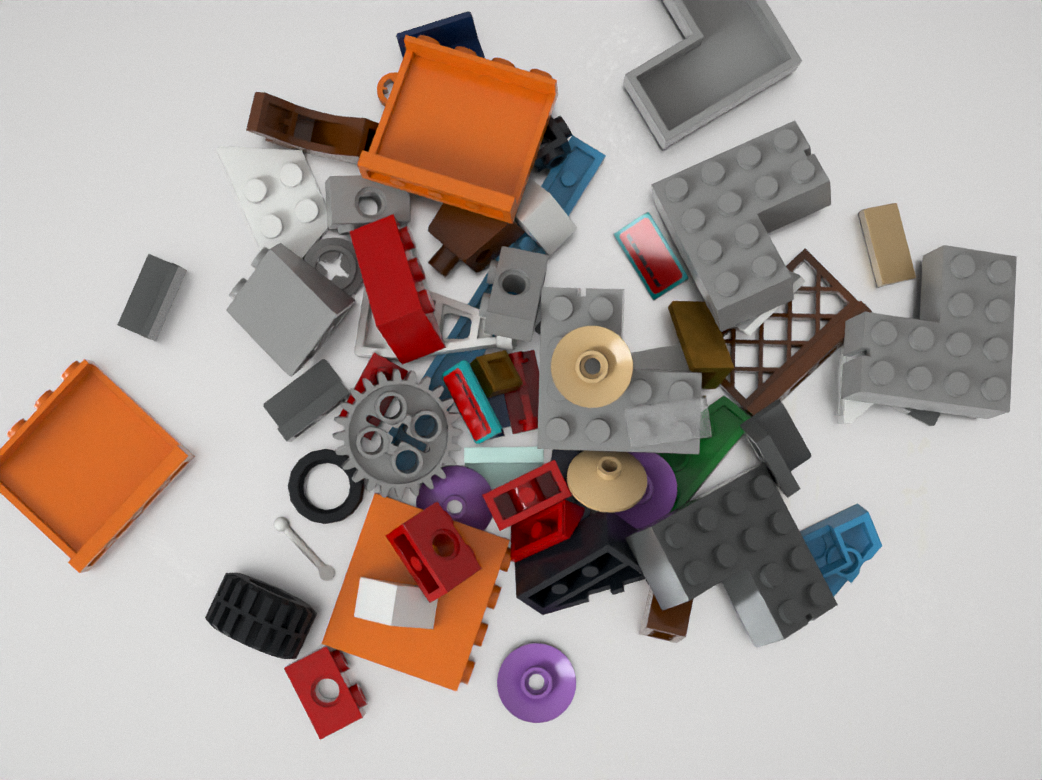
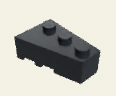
M595 512L578 523L569 539L515 562L516 598L540 614L545 615L589 602V595L609 589L612 595L625 592L624 585L646 579L625 537L638 530L615 513Z

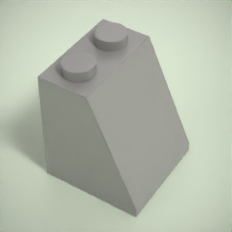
M279 243L270 249L264 247L251 263V266L255 268L254 272L248 280L242 278L232 289L229 297L233 301L226 311L279 367L292 377L314 358L356 300L282 243Z

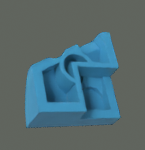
M858 503L800 531L833 596L839 592L847 581L852 583L859 575L862 564L872 559L882 547L869 511Z

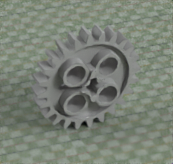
M393 369L391 380H387L385 375L378 371L377 384L373 385L368 379L363 378L362 383L365 390L362 393L353 388L349 390L355 399L352 404L340 402L341 407L347 411L346 417H334L335 422L344 426L343 431L332 434L334 439L344 441V445L338 447L335 453L337 455L349 456L341 466L344 470L356 467L357 470L352 477L355 483L364 477L367 478L366 491L370 492L378 484L380 485V495L384 498L388 495L390 488H394L396 496L402 499L404 490L407 487L415 496H419L418 484L423 482L432 490L434 486L431 477L434 474L442 479L446 478L441 466L443 464L455 466L456 462L448 454L449 451L461 450V446L452 442V437L463 434V430L452 427L451 423L458 420L461 416L455 412L448 413L447 409L454 403L452 398L439 399L444 390L443 386L439 385L432 390L428 389L431 381L430 377L425 376L418 384L416 383V373L412 370L409 371L405 380L401 379L399 369ZM387 396H395L400 402L399 412L393 417H383L379 408L381 401ZM372 415L394 428H399L401 424H404L403 431L409 436L427 444L429 450L423 452L401 439H397L394 444L391 443L393 437L388 432L367 422L366 417ZM422 415L432 416L435 424L433 431L426 436H420L415 431V422ZM370 431L378 432L381 437L380 447L374 452L363 451L360 445L362 436ZM404 450H411L416 456L415 465L406 471L398 470L396 466L398 454Z

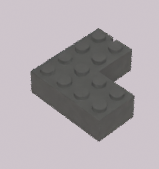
M764 463L728 479L625 537L662 611L688 602L722 582L756 648L786 639L809 624L808 622L817 619L838 605Z

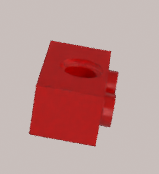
M552 460L482 496L499 531L571 497L572 494L556 461Z
M438 501L385 535L429 603L448 593L482 569L476 560L474 551L464 542L454 527L451 516L442 509ZM433 545L438 548L440 556L434 551Z
M326 645L288 664L284 668L320 740L363 718L366 714L363 707L368 705L359 684L357 683L352 686L345 673L350 667L343 652L337 649L334 650ZM323 679L334 680L339 687L338 697L334 699L324 698L319 692L320 681Z

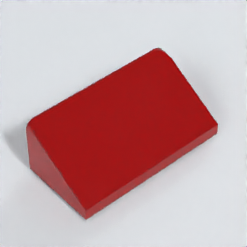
M564 500L511 525V561H520L569 539L584 515L585 508Z

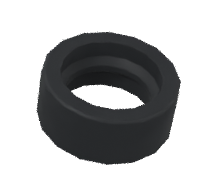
M322 449L312 451L298 460L290 473L288 491L290 501L299 514L312 522L328 524L342 521L355 512L362 502L365 489L364 478L356 483L352 480L353 474L357 470L356 467L344 470L349 478V494L343 504L334 509L324 510L312 505L306 498L303 488L305 477L312 468L318 464L330 463L343 469L341 465L349 456L337 455L334 450Z

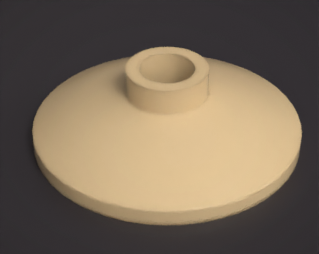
M583 326L572 330L559 341L551 359V375L558 391L568 401L586 408L603 407L616 401L626 391L633 374V359L627 344L618 334L601 326ZM590 358H595L600 362L601 368L596 374L587 372L585 368V363Z
M584 450L571 461L567 472V484L572 495L584 506L599 512L615 513L628 510L640 502L646 492L647 474L638 459L628 452Z

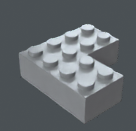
M662 0L685 39L625 74L623 85L664 150L796 71L802 59L765 0Z
M795 120L651 184L656 209L721 332L794 300L792 276L768 233L831 205L830 180L816 155H811V147Z
M942 245L923 255L919 320L863 312L845 321L843 356L852 357L867 350V356L862 355L843 363L841 399L983 419L1009 413L1017 256Z
M541 287L537 449L699 454L702 372L633 369L632 378L626 391L616 401L598 408H586L573 404L561 395L553 382L551 359L554 349L559 341L572 330L583 326H601L612 330L623 339L625 289L586 288L585 297L581 296V288ZM590 358L586 361L585 368L587 372L596 374L599 372L601 365L597 359Z

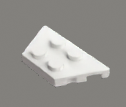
M223 146L216 148L260 251L264 247L270 249L282 243L304 260L309 249L320 238H323L329 229L327 227L326 203L303 151Z

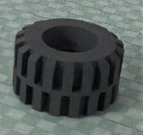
M226 573L205 618L214 629L248 647L281 659H297L317 613L306 602L270 584L241 573Z

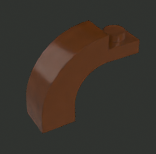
M255 92L246 131L265 137L267 142L292 150H302L303 153L358 164L362 150L369 151L379 123L367 118L327 114L293 104L266 92Z

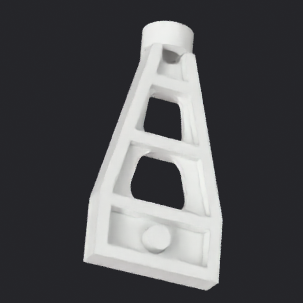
M364 286L354 354L371 358L374 352L387 360L396 361L398 358L376 327ZM428 290L435 306L434 315L441 335L446 314L467 317L472 323L470 335L467 338H443L446 348L426 356L487 348L515 350L517 345L516 339L501 336L494 338L492 334L484 333L486 317L479 316L480 309Z

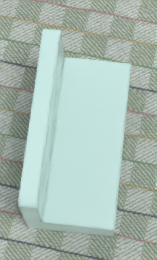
M464 447L465 467H469L481 474L490 485L491 490L542 466L544 463V449H537V447Z

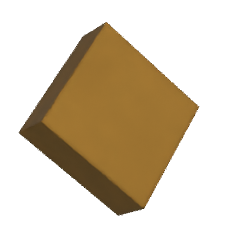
M506 350L478 356L470 363L487 398L516 391L523 385Z

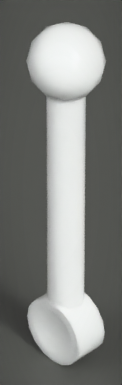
M282 516L276 518L274 521L275 529L279 532H284L319 569V576L322 580H331L335 576L334 568L331 565H325L289 527L287 518Z

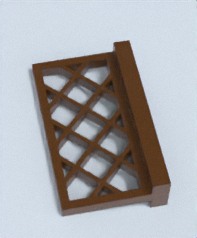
M806 248L786 267L789 271L794 272L800 265L806 262L816 272V287L801 286L795 292L816 293L815 314L792 313V301H789L788 313H773L767 318L772 320H788L787 340H764V322L760 325L759 340L736 339V329L732 327L722 331L724 337L732 330L731 339L724 340L726 346H731V360L734 369L730 372V382L725 378L720 386L751 417L776 400L782 402L844 344L845 321L863 312L872 313V310L866 304L858 301ZM821 278L830 287H821ZM820 293L838 294L847 305L838 314H820ZM792 320H815V335L809 341H791ZM820 320L829 321L822 329H820ZM736 346H759V367H735ZM763 346L787 347V361L780 368L763 367ZM791 347H801L791 357ZM735 373H759L758 388L747 399L735 388ZM763 373H764V374H772V375L763 383Z

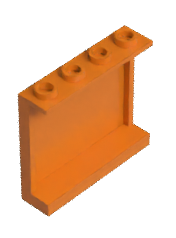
M405 35L406 52L370 149L368 152L362 150L357 164L362 178L513 224L558 97L557 80L552 79L549 73L539 69H531L529 72L516 68L513 63L502 58L489 60L479 57L474 51L465 47L457 46L455 49L442 46L437 40L428 36L419 35L415 38Z
M86 359L81 363L75 361L63 372L61 378L64 381L54 392L51 389L46 391L36 401L34 407L37 410L27 421L24 418L19 420L8 431L7 436L10 439L0 449V493L70 558L68 563L79 573L89 571L195 457L93 361Z
M374 493L321 644L457 691L460 682L468 685L475 662L468 660L473 645L481 647L488 624L481 621L486 607L494 610L502 587L494 584L499 570L508 571L511 562V548H508L510 539L453 520L454 527L464 542L472 548L476 560L482 569L438 598L433 629L389 626L354 617L360 577L417 585L385 535L423 511V509L392 499L389 496L384 498L380 493ZM433 545L434 551L440 556L438 548Z

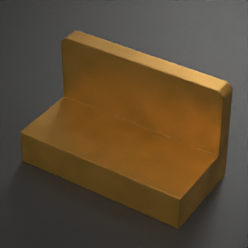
M672 301L668 306V310L688 368L691 372H702V389H716L734 369L722 332L718 328L705 301Z

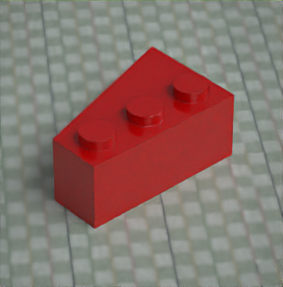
M394 214L349 231L376 327L400 363L403 365L446 348L434 315L435 306L433 300L422 280L426 279L424 270L418 257L414 258L411 251L416 248V244L409 227L401 228Z

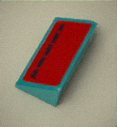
M649 212L641 215L613 234L653 301L689 279Z
M464 359L441 375L442 380L474 442L480 444L502 433L501 430L503 428L468 361Z

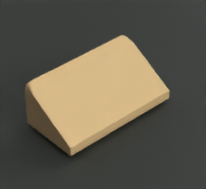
M897 203L861 210L858 214L877 287L915 279L916 274Z

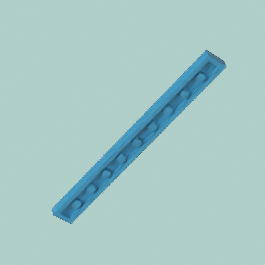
M573 135L569 140L572 152L567 155L563 163L551 169L541 185L542 188L553 196L568 217L606 155ZM526 232L509 246L510 248L546 255V252ZM488 273L468 305L480 309L483 292L491 294L493 284L487 283ZM507 292L512 295H517V293L515 292ZM460 316L447 339L467 338L470 335L472 321L467 317ZM487 349L436 355L423 378L425 376L431 378L428 389L432 390L441 385L444 387V390L439 399L451 398L441 375L464 359L470 365L476 357L484 355ZM422 415L416 420L415 431L418 435L426 436L433 431L435 424L432 416ZM401 424L399 428L392 427L389 434L393 437L391 442L393 444L397 439H401L423 452L428 446L403 431L404 424ZM404 450L398 454L396 458L398 470L406 471L415 465L416 456L414 452Z

